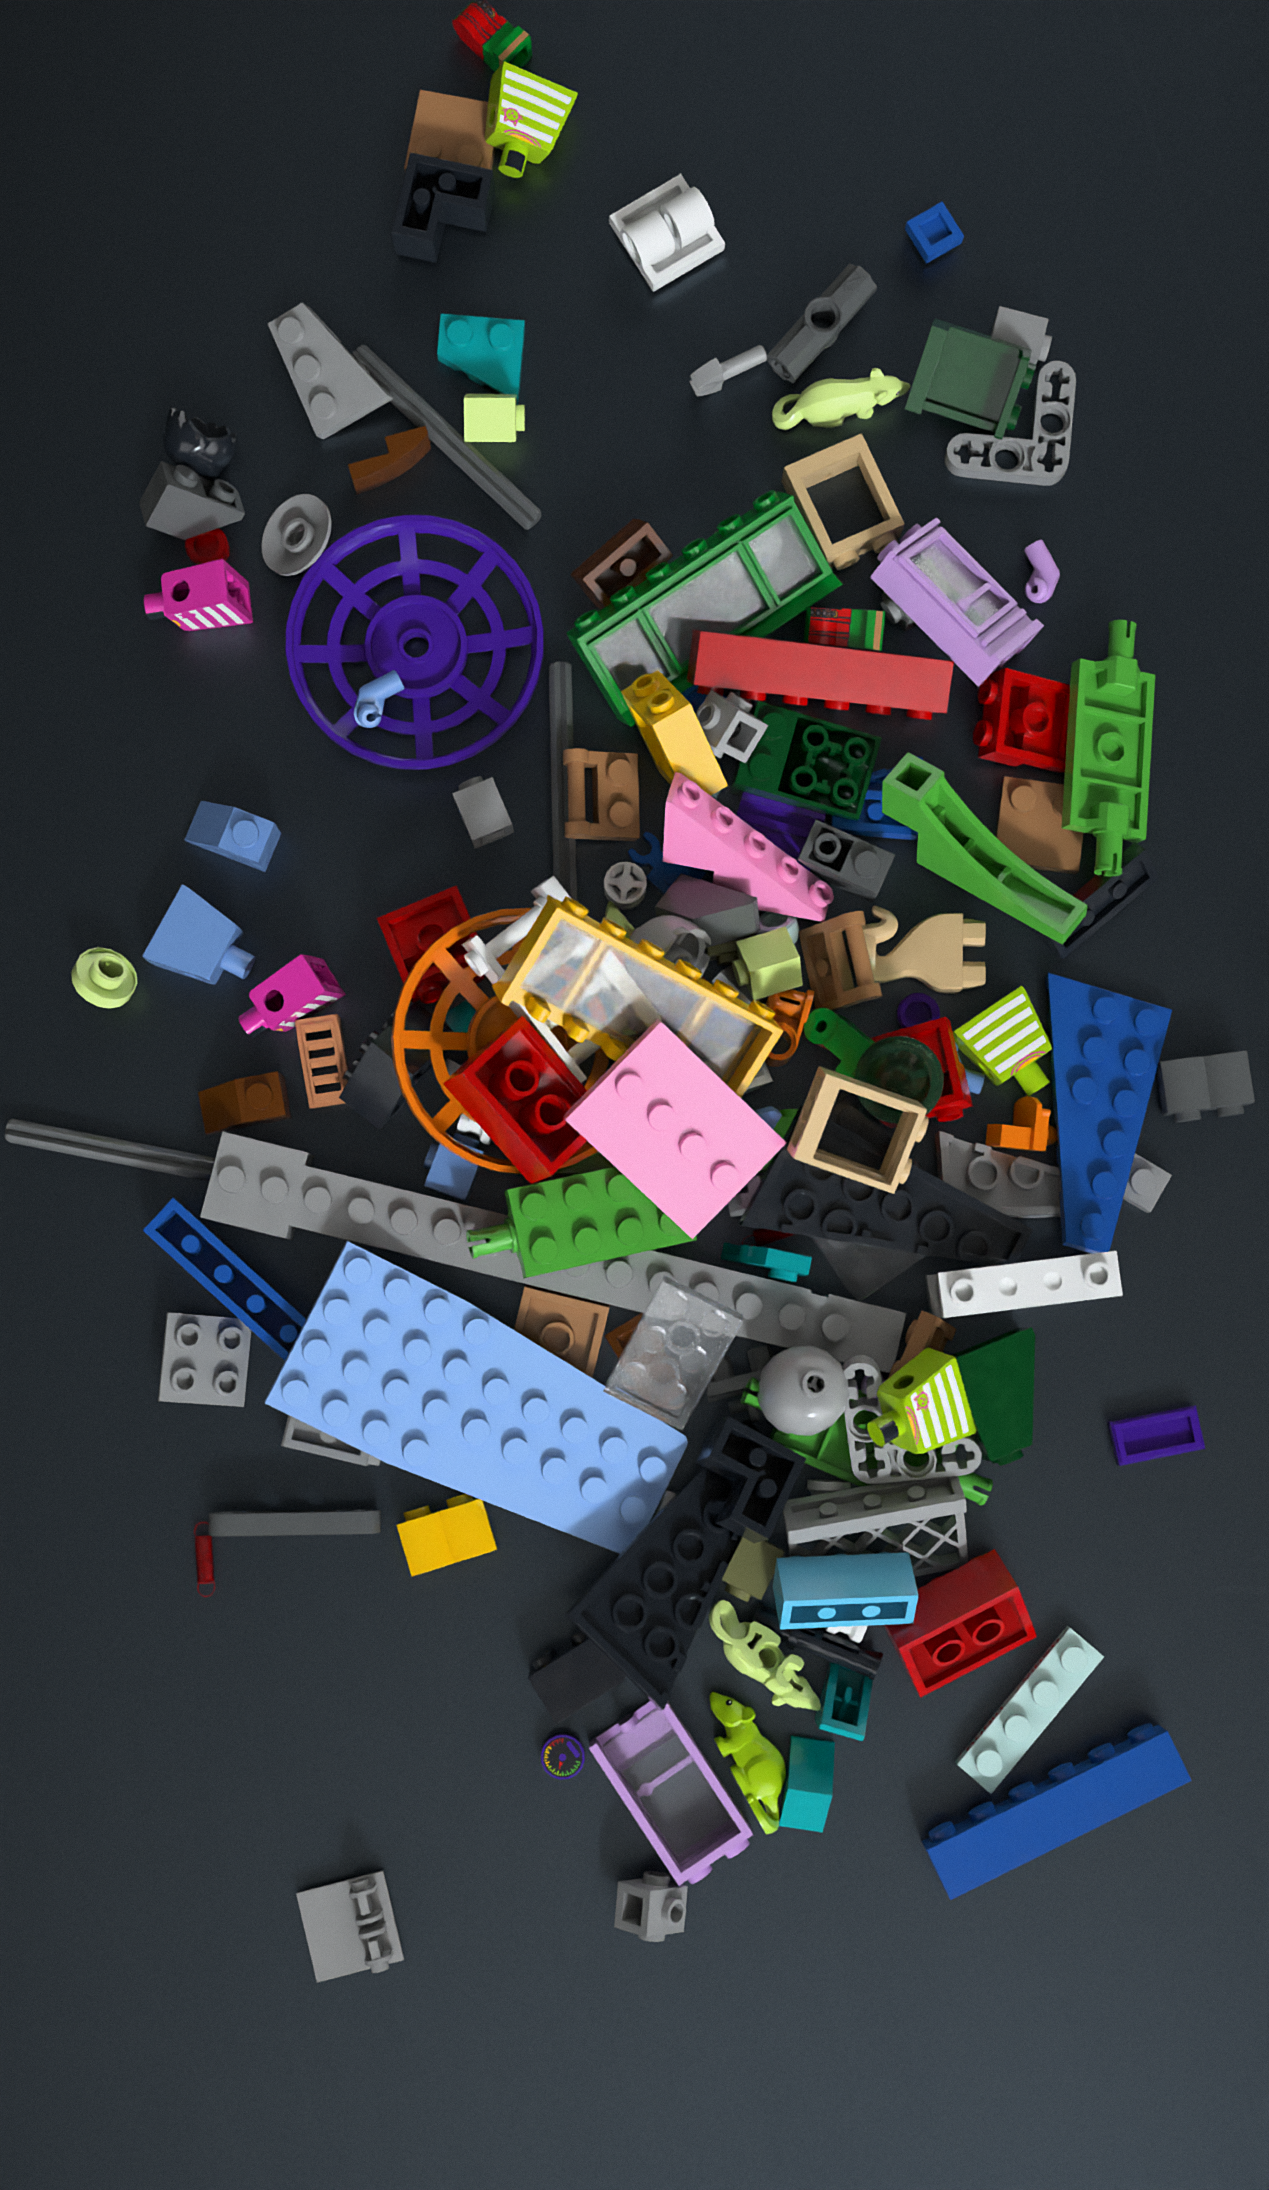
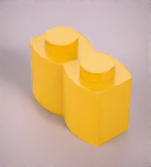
M462 1494L446 1499L448 1508L431 1513L429 1505L403 1513L405 1522L397 1524V1529L411 1576L498 1549L483 1500H473L472 1496Z

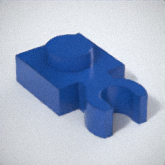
M645 832L642 835V839L652 849L648 855H639L632 848L628 851V857L634 864L640 867L648 866L652 869L646 876V881L662 895L666 893L680 873L702 880L706 876V872L699 868L663 862V852L660 850V843L656 836L649 832Z

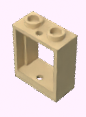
M862 433L784 467L781 482L787 494H791L795 498L794 502L830 568L835 566L836 570L845 569L855 564L860 559L859 555L873 549L875 553H880L893 540L898 542L897 539L900 538L905 524ZM859 466L883 516L884 522L832 544L806 488Z
M819 1066L787 1151L793 1159L895 1194L898 1183L904 1184L909 1176L912 1166V1159L909 1158L915 1141L920 1142L925 1135L928 1126V1117L925 1116L927 1109L913 1099ZM839 1089L903 1111L880 1170L817 1149Z

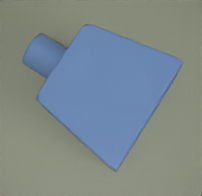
M183 884L142 955L144 959L157 967L213 985L217 983L224 970L244 980L250 973L256 960L255 956L237 947L244 932L230 919Z

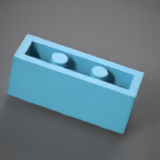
M909 1552L776 1558L773 1591L780 1629L913 1624L918 1591Z

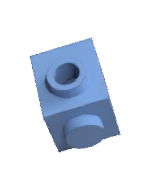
M458 1133L454 1134L453 1138L476 1152L485 1154L484 1151L477 1149L479 1141ZM432 1143L423 1168L430 1170L424 1186L427 1189L468 1203L481 1166L471 1164L448 1151L441 1144L436 1145Z

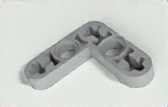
M1058 360L1045 364L1040 370L1034 389L1030 440L1003 437L1000 440L991 435L959 434L953 437L947 446L944 455L947 469L956 476L1043 486L1059 482L1067 470L1070 455L1076 375L1073 368L1066 362ZM1051 375H1058L1059 382L1063 384L1057 394V401L1049 402L1052 396V383L1047 381L1050 380ZM1049 413L1058 415L1063 422V429L1057 433L1047 432L1041 426V417ZM1047 445H1055L1052 450L1051 461L1053 464L1058 465L1054 466L1052 472H1046L1044 464L1038 463L1042 462L1047 451ZM960 447H967L968 454L973 456L970 457L967 464L961 463L960 456L955 455L959 452ZM984 448H989L986 467L981 466L983 457L975 456H982ZM1000 450H1010L1016 455L1018 464L1012 469H1003L997 465L995 454Z
M856 1355L845 1361L842 1367L843 1373L848 1380L849 1398L844 1414L851 1467L854 1475L860 1481L866 1484H881L970 1474L978 1468L981 1463V1446L978 1438L972 1434L941 1446L942 1463L936 1464V1449L927 1452L929 1454L927 1462L918 1467L907 1464L903 1458L907 1450L895 1446L892 1441L882 1447L874 1442L875 1458L880 1461H878L876 1469H869L868 1464L864 1462L866 1461L865 1442L869 1443L873 1442L868 1430L857 1427L853 1418L855 1414L862 1410H871L878 1417L883 1414L877 1396L878 1387L882 1384L881 1371L876 1361L866 1355ZM864 1369L865 1376H869L866 1381L867 1397L859 1398L858 1383L855 1379H851L855 1377V1370ZM964 1444L966 1451H969L966 1453L965 1460H957V1456L954 1454L956 1445Z

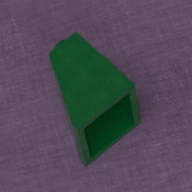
M1032 1327L1015 1328L951 1355L956 1357L976 1428L974 1435L978 1438L981 1446V1459L990 1461L992 1464L998 1463L999 1466L1024 1457L1022 1449L1031 1446L1033 1442L1035 1333Z

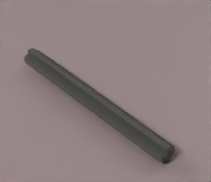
M360 345L352 353V356L362 363L374 380L394 398L390 402L417 428L426 426L429 439L524 529L529 530L541 518L540 509L469 442H464V437L368 346Z
M553 662L549 665L553 876H555L571 899L577 901L576 839L564 837V823L568 822L567 766L563 765V750L574 748L572 666L569 662Z
M13 1118L9 1119L5 1130V1140L10 1143L210 1181L215 1162L213 1157Z

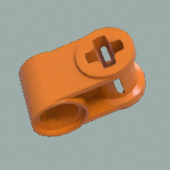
M790 989L767 997L765 1005L776 1013L773 1019L783 1030L781 1036L785 1038L789 1046L788 1051L783 1054L770 1052L765 1060L767 1065L779 1067L791 1060L798 1047L804 1023L807 1022L815 991L808 989L804 993Z

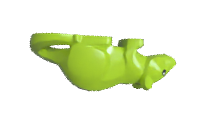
M711 1692L709 1699L711 1710L725 1726L726 1738L718 1736L714 1740L723 1757L732 1755L736 1764L731 1766L730 1770L766 1835L777 1831L779 1827L778 1796L786 1779L784 1758L779 1750L767 1738L761 1735L758 1727L753 1722L755 1711L751 1707H745L732 1697ZM759 1799H760V1800L762 1801V1803L764 1804V1807H765V1809H766V1812L764 1811V1809H763L762 1806L760 1805V1803H759V1801H758Z

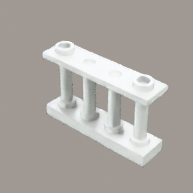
M555 876L546 879L531 891L536 898L533 902L534 907L486 945L478 935L462 944L468 952L464 955L465 960L478 976L481 977L485 974L492 985L502 977L505 970L496 959L528 934L546 904L548 895L561 902L565 896L571 898ZM559 921L557 927L563 933V936L560 937L561 943L533 964L524 982L534 987L572 956L575 958L580 956L583 960L595 940ZM610 949L573 1007L575 1009L580 1008L598 992L603 994L608 992L617 1006L614 1008L615 1014L603 1022V1024L621 1032L626 1027L629 1029L634 1027L639 1032L647 1030L657 1019H662ZM512 1000L509 1007L519 1018L523 1015L580 1083L585 1081L587 1077L578 1065L601 1047L585 1039L583 1043L578 1042L570 1050L566 1051L551 1032L558 1025L557 1023L549 1019L545 1023L534 1019L529 1015L524 1006Z
M1117 1251L942 1272L925 1276L930 1314L939 1318L1123 1296Z

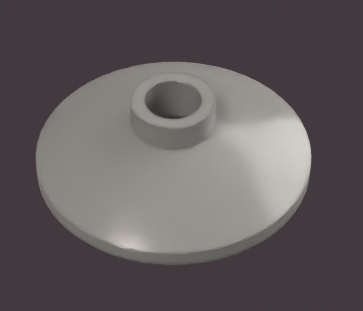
M300 494L289 498L274 511L264 529L261 544L263 559L271 570L280 575L291 576L305 571L317 561L324 551L331 533V515L327 505L314 495Z

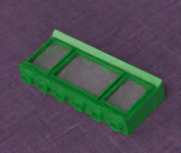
M775 490L762 494L753 501L754 508L742 516L735 514L719 523L717 533L706 540L699 538L690 542L681 550L683 554L681 557L670 564L663 562L654 566L646 573L647 579L634 588L627 586L620 589L610 597L611 603L598 612L590 610L574 621L576 627L566 634L618 720L629 727L636 724L621 691L631 686L642 675L651 674L659 670L680 693L694 685L687 682L693 630L764 638L806 610V607L812 606L843 585L832 572L795 504L793 495L780 491L775 492Z

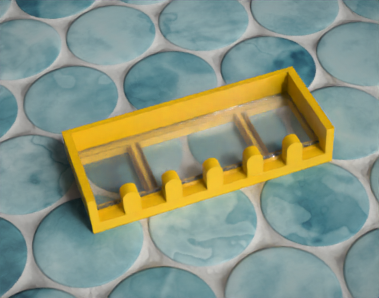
M548 895L546 904L504 974L492 985L500 1002L507 1006L512 1000L521 1004L534 1019L542 1023L549 1019L559 1024L571 1038L580 1043L587 1039L597 1044L614 1061H617L659 1019L742 1098L783 1033L781 1027L773 1019L776 1013L755 999L751 1001L750 1005L738 999L739 992L721 980L716 979L714 984L700 978L702 972L682 959H679L674 964L663 958L665 952L652 942L642 938L638 944L625 937L627 931L612 920L604 917L601 923L586 916L589 910L579 902L567 896L561 902Z

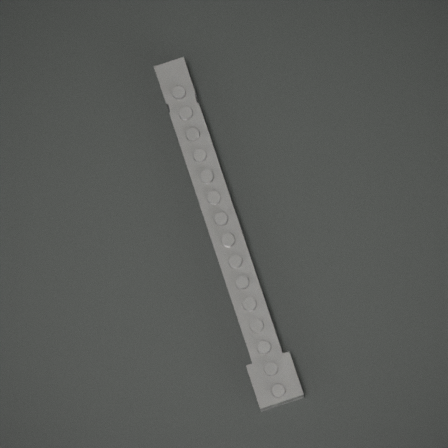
M222 1132L200 1215L201 1218L288 1240H293L295 1228L778 1347L788 1349L793 1346H815L828 1351L838 1361L844 1363L850 1357L866 1355L874 1359L879 1365L880 1371L884 1373H890L895 1363L906 1317L904 1312L831 1294L821 1296L811 1293L812 1290L651 1250L523 1279L520 1261L516 1253L505 1250L478 1256L473 1259L468 1248L486 1243V1240L467 1243V1230L503 1224L504 1219L508 1218V1215L313 1168L311 1166L314 1156L308 1152Z

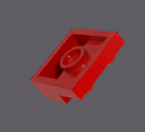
M1009 668L991 673L980 685L978 691V700L981 704H984L983 719L976 724L973 732V742L979 746L978 758L1014 767L1026 764L1058 773L1065 772L1070 685Z
M457 885L377 918L403 984L414 964L430 945L450 929L471 919ZM477 932L456 941L447 949L462 969L468 966L464 957L468 952L462 944L478 935ZM434 962L425 971L411 998L412 1003L419 1000L426 1004L438 1001L444 989L450 983ZM485 974L481 977L477 975L472 980L478 984L484 979Z
M947 1017L871 1038L889 1053L888 1057L871 1077L873 1086L918 1101L927 1109L925 1116L928 1118L937 1116L939 1122L959 1119L963 1116L962 1109L973 1106L965 1068L959 1062L951 1022ZM876 1102L880 1122L890 1129L896 1128L903 1111Z

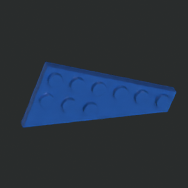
M1047 973L1045 976V990L1048 992L1049 1013L1047 1014L1052 1047L1050 1066L1054 1124L1057 1127L1058 1141L1056 1155L1060 1171L1061 1191L1059 1192L1062 1245L1092 1254L1109 1252L1172 1010Z

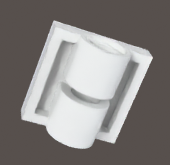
M681 174L609 216L611 227L653 292L722 252L725 248V242L714 226V218L707 201L696 187L690 188Z

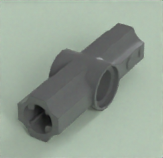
M850 263L820 297L814 298L808 303L804 315L767 355L766 361L777 375L783 380L794 383L824 349L829 348L835 343L839 332L877 290V285L873 282L868 272L862 267ZM817 318H824L832 326L822 329L816 327L812 321Z

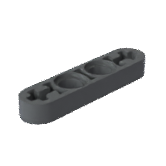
M381 1510L223 1511L208 1513L209 1536L339 1535L381 1532Z

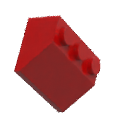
M523 1015L473 1054L443 1082V1085L530 1184L552 1176L587 1141L563 1117L587 1092V1089Z
M995 1549L971 1559L967 1564L944 1576L936 1577L928 1584L918 1588V1600L913 1624L884 1625L920 1698L1037 1637L1019 1587Z

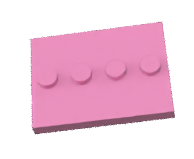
M659 1019L563 1115L564 1119L692 1239L786 1144V1141Z

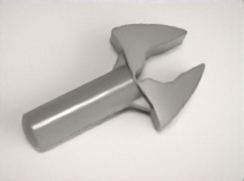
M758 345L722 363H719L717 357L710 360L690 375L692 380L689 382L696 396L722 390V384L725 380L767 360L766 350L763 346Z

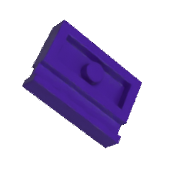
M743 792L736 816L763 834L765 838L810 871L811 869L798 861V858L815 820L824 823L826 815Z

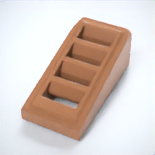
M338 1014L295 1020L309 1109L346 1104L339 1098L348 1083L343 1079L345 1072L348 1070L341 1018ZM331 1030V1038L309 1041L308 1033ZM334 1048L335 1055L312 1058L311 1051ZM337 1065L338 1073L314 1076V1068ZM340 1082L341 1090L317 1094L316 1086Z

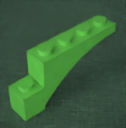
M907 752L883 780L882 813L918 832V864L1062 945L1086 916L1087 904L1065 892L1036 872L982 824L944 778V771Z

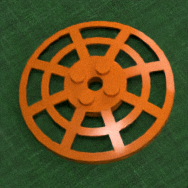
M532 908L501 909L475 916L450 929L430 945L414 964L401 988L394 1011L391 1035L393 1065L401 1092L413 1115L429 1135L448 1151L471 1164L496 1172L521 1174V1172L510 1160L498 1159L476 1152L456 1141L445 1132L462 1113L472 1121H476L443 1085V1082L450 1077L444 1061L443 1050H464L468 1052V1057L470 1058L518 1019L509 1005L507 1006L500 1002L497 995L489 999L472 980L477 974L469 965L462 969L447 949L456 941L478 930L500 924H513ZM525 937L512 946V950L506 951L496 959L500 965L510 964ZM610 949L625 969L624 957ZM540 953L534 963L546 954ZM434 962L450 983L444 989L435 1006L430 1022V1031L405 1030V1020L412 995L423 974ZM563 963L553 971V973L567 981L552 996L558 1000L576 972L575 969L566 963ZM460 993L476 1011L469 1024L468 1032H443L448 1009L456 995ZM596 994L585 1004L591 1017L603 1023L607 1020L604 1007ZM559 1024L551 1030L566 1051L578 1043ZM602 1048L594 1052L595 1059L591 1073L584 1085L587 1091L606 1072L609 1058ZM404 1049H429L435 1077L444 1094L449 1099L433 1118L422 1106L412 1086L405 1062ZM586 1141L559 1169L574 1165L597 1153L598 1150Z

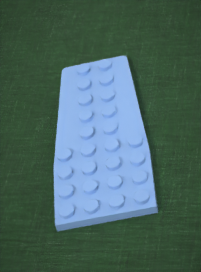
M346 1241L264 1401L265 1404L388 1464L619 1554L649 1524L688 1444L684 1434L471 1303Z

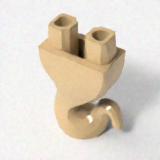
M876 905L872 907V915L880 919L881 922L866 924L862 927L875 983H886L901 978H913L922 982L929 989L944 994H958L962 989L982 987L985 984V962L963 961V947H983L985 945L986 923L984 921L963 919V913L936 914L914 926L886 956H879L876 952V945L889 940L895 935L898 921L890 911Z

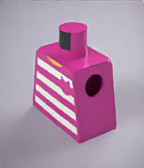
M223 559L166 572L161 576L162 592L146 594L144 596V608L149 620L168 618L184 631L253 623L249 582Z
M301 954L248 993L255 1006L238 1016V1019L243 1029L251 1038H254L267 1028L273 1031L286 1032L295 1027V1020L312 1017L346 994L324 959ZM284 998V1004H283V1007H282V1006H281V1001H282V999Z

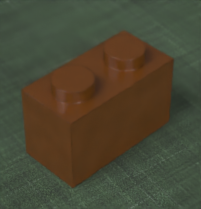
M634 518L570 575L593 604L603 609L611 603L610 597L614 593L627 586L636 587L647 579L645 575L650 569L660 563L667 562L673 557V554L648 522Z

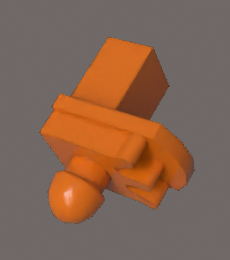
M1031 1096L1021 1097L1014 1104L1012 1125L987 1124L985 1145L1024 1151H1046L1048 1145H1052L1057 1141L1056 1128L1048 1125L1051 1110L1042 1108V1103L1037 1098Z

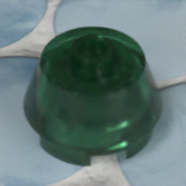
M905 1036L887 1037L872 1044L860 1057L854 1079L918 1101L927 1109L925 1115L936 1106L944 1085L942 1066L934 1052L924 1043ZM857 1095L861 1104L873 1116L885 1122L898 1124L903 1111Z

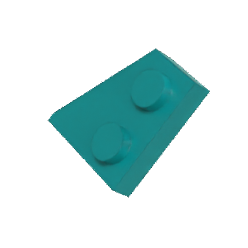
M441 314L437 349L438 361L455 371H463L470 380L482 387L486 385L500 394H517L518 405L525 320Z
M724 1242L720 1260L769 1270V1279L793 1283L797 1281V1276L804 1277L809 1275L812 1257L766 1247L739 1246Z

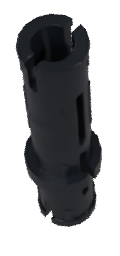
M759 1602L752 1622H758L774 1631L780 1637V1641L786 1643L785 1648L793 1651L797 1647L874 1680L883 1657L882 1652L874 1651L821 1628L780 1629L777 1610Z

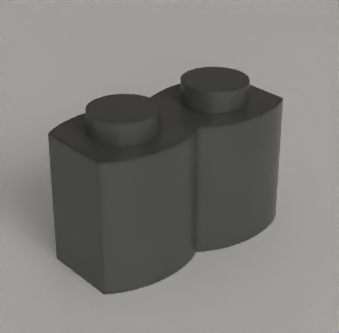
M1247 1051L1182 1058L1158 1063L1156 1076L1162 1116L1174 1115L1175 1123L1201 1119L1200 1111L1217 1109L1218 1117L1244 1114L1243 1106L1255 1102Z

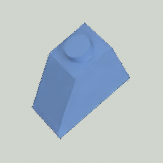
M200 801L185 841L266 872L281 832L274 822L236 807Z

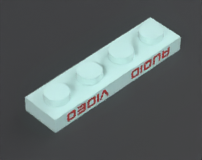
M1066 1626L957 1758L955 1763L992 1794L1104 1656L1073 1629Z

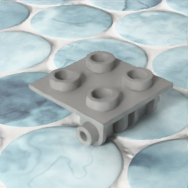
M167 1312L158 1401L244 1407L251 1330L238 1318Z
M383 1870L296 1893L317 1983L371 1969L372 1973H379L389 1969V1964L404 1960Z

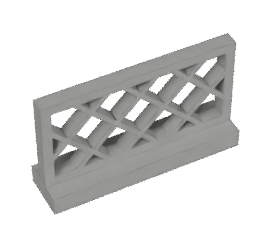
M958 1476L872 1484L787 1500L782 1511L789 1557L823 1556L833 1545L846 1551L844 1554L847 1555L875 1554L866 1548L879 1537L889 1543L881 1552L897 1553L902 1549L913 1555L910 1559L914 1577L957 1569L968 1563L964 1512H967L966 1499ZM952 1515L941 1527L929 1521L932 1518ZM909 1523L898 1535L885 1529L889 1526ZM920 1529L933 1535L922 1547L909 1541ZM866 1531L855 1543L842 1537L846 1534ZM822 1539L811 1551L798 1545V1543ZM944 1541L955 1546L957 1553L942 1556L933 1554Z

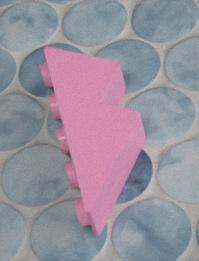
M675 772L665 804L663 862L714 871L713 884L757 897L758 910L824 922L828 906L834 899L832 888L799 864L793 857L765 838L763 834L736 816L729 808L723 806L702 790L695 782L689 780L683 774Z

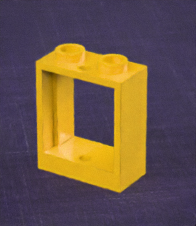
M659 670L638 677L631 686L621 691L659 773L670 785L675 772H678L695 782L710 796L728 786L691 703Z

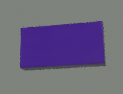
M1196 1405L1108 1422L1116 1464L1118 1466L1205 1449Z

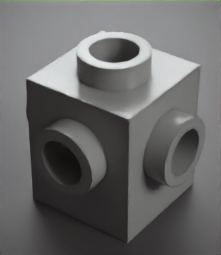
M711 690L697 710L696 717L715 756L722 758L723 754L726 753L746 763L768 725L749 712L753 706L751 703L733 692H730L728 697L725 698Z
M646 1871L641 1879L618 1881L614 1927L637 1934L639 1939L651 1942L664 1941L667 1934L684 1932L688 1886L682 1884L678 1886L677 1883L670 1881V1874L658 1871Z

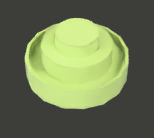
M97 947L86 950L79 956L71 971L72 983L76 991L86 1001L98 1007L115 1008L122 1006L129 1001L138 984L137 973L132 964L123 955L107 948Z

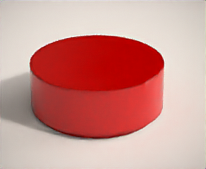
M219 528L188 538L185 542L187 555L194 565L221 559L227 561L229 557V542L223 531Z

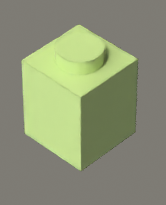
M466 394L464 396V442H516L517 431H525V405H517V394Z
M786 926L736 941L738 960L732 961L733 971L738 985H746L752 999H761L803 986L800 956Z

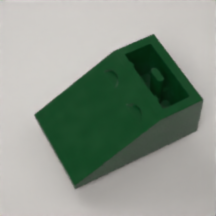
M757 701L751 714L767 724L768 727L747 762L743 763L737 760L728 793L742 796V793L746 792L825 815L858 821L882 738Z

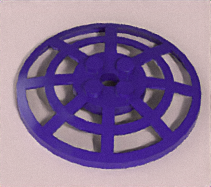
M401 515L379 519L358 527L335 541L321 554L302 578L292 600L286 624V656L290 677L302 705L314 723L332 741L351 754L374 764L396 769L426 770L452 765L473 757L494 744L515 724L529 704L538 683L543 662L544 631L539 605L530 582L516 561L499 544L480 531L455 520L431 515ZM416 533H430L453 538L472 546L481 552L482 556L468 575L445 563L418 559ZM398 535L401 561L376 568L360 578L355 584L335 567L344 557L363 545L388 536ZM496 565L507 575L519 593L527 613L528 627L504 631L503 622L496 605L488 593L481 587ZM419 574L441 577L457 584L458 587L449 599L443 603L433 597L421 595ZM396 576H402L404 596L392 600L382 608L366 595L370 589L383 581ZM324 579L343 597L332 616L327 635V645H301V631L306 610L315 590ZM472 597L485 613L491 627V633L466 636L464 626L458 615ZM354 607L370 621L365 635V644L341 645L344 624ZM421 637L428 642V650L423 656L411 657L406 654L404 648L407 641L411 638ZM531 644V659L525 683L517 701L508 710L490 697L502 675L506 648ZM493 651L489 673L482 687L478 688L462 675L468 654ZM368 662L375 679L393 670L396 671L404 686V690L395 695L412 699L414 722L395 720L382 715L381 721L377 726L390 732L415 735L416 758H400L381 754L359 745L348 737L359 726L354 717L357 695L347 681L342 663ZM302 663H329V669L335 685L346 703L351 707L334 725L323 714L312 697L304 676ZM451 688L468 701L465 706L456 712L431 721V697L437 696ZM478 710L497 723L487 735L471 745L446 755L433 756L432 733L442 732L455 727L472 717Z

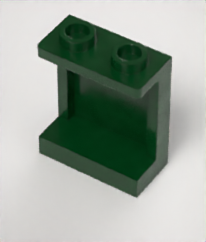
M935 318L905 409L921 414L922 409L991 431L994 433V438L1002 440L1005 429L1014 431L1022 408L1021 405L1015 404L1019 389L1028 390L1034 375L1036 364L1029 362L1032 350Z

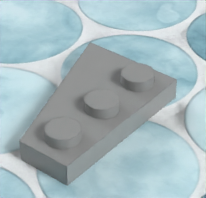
M301 303L268 323L317 437L325 439L394 399L385 388L381 387L374 380L362 363L352 356L341 344L340 339L306 304Z
M938 1131L935 1134L938 1179L1011 1218L1061 1217L1059 1200L1061 1186L1058 1167L1022 1156L1014 1157L992 1150L990 1146L954 1138V1135Z

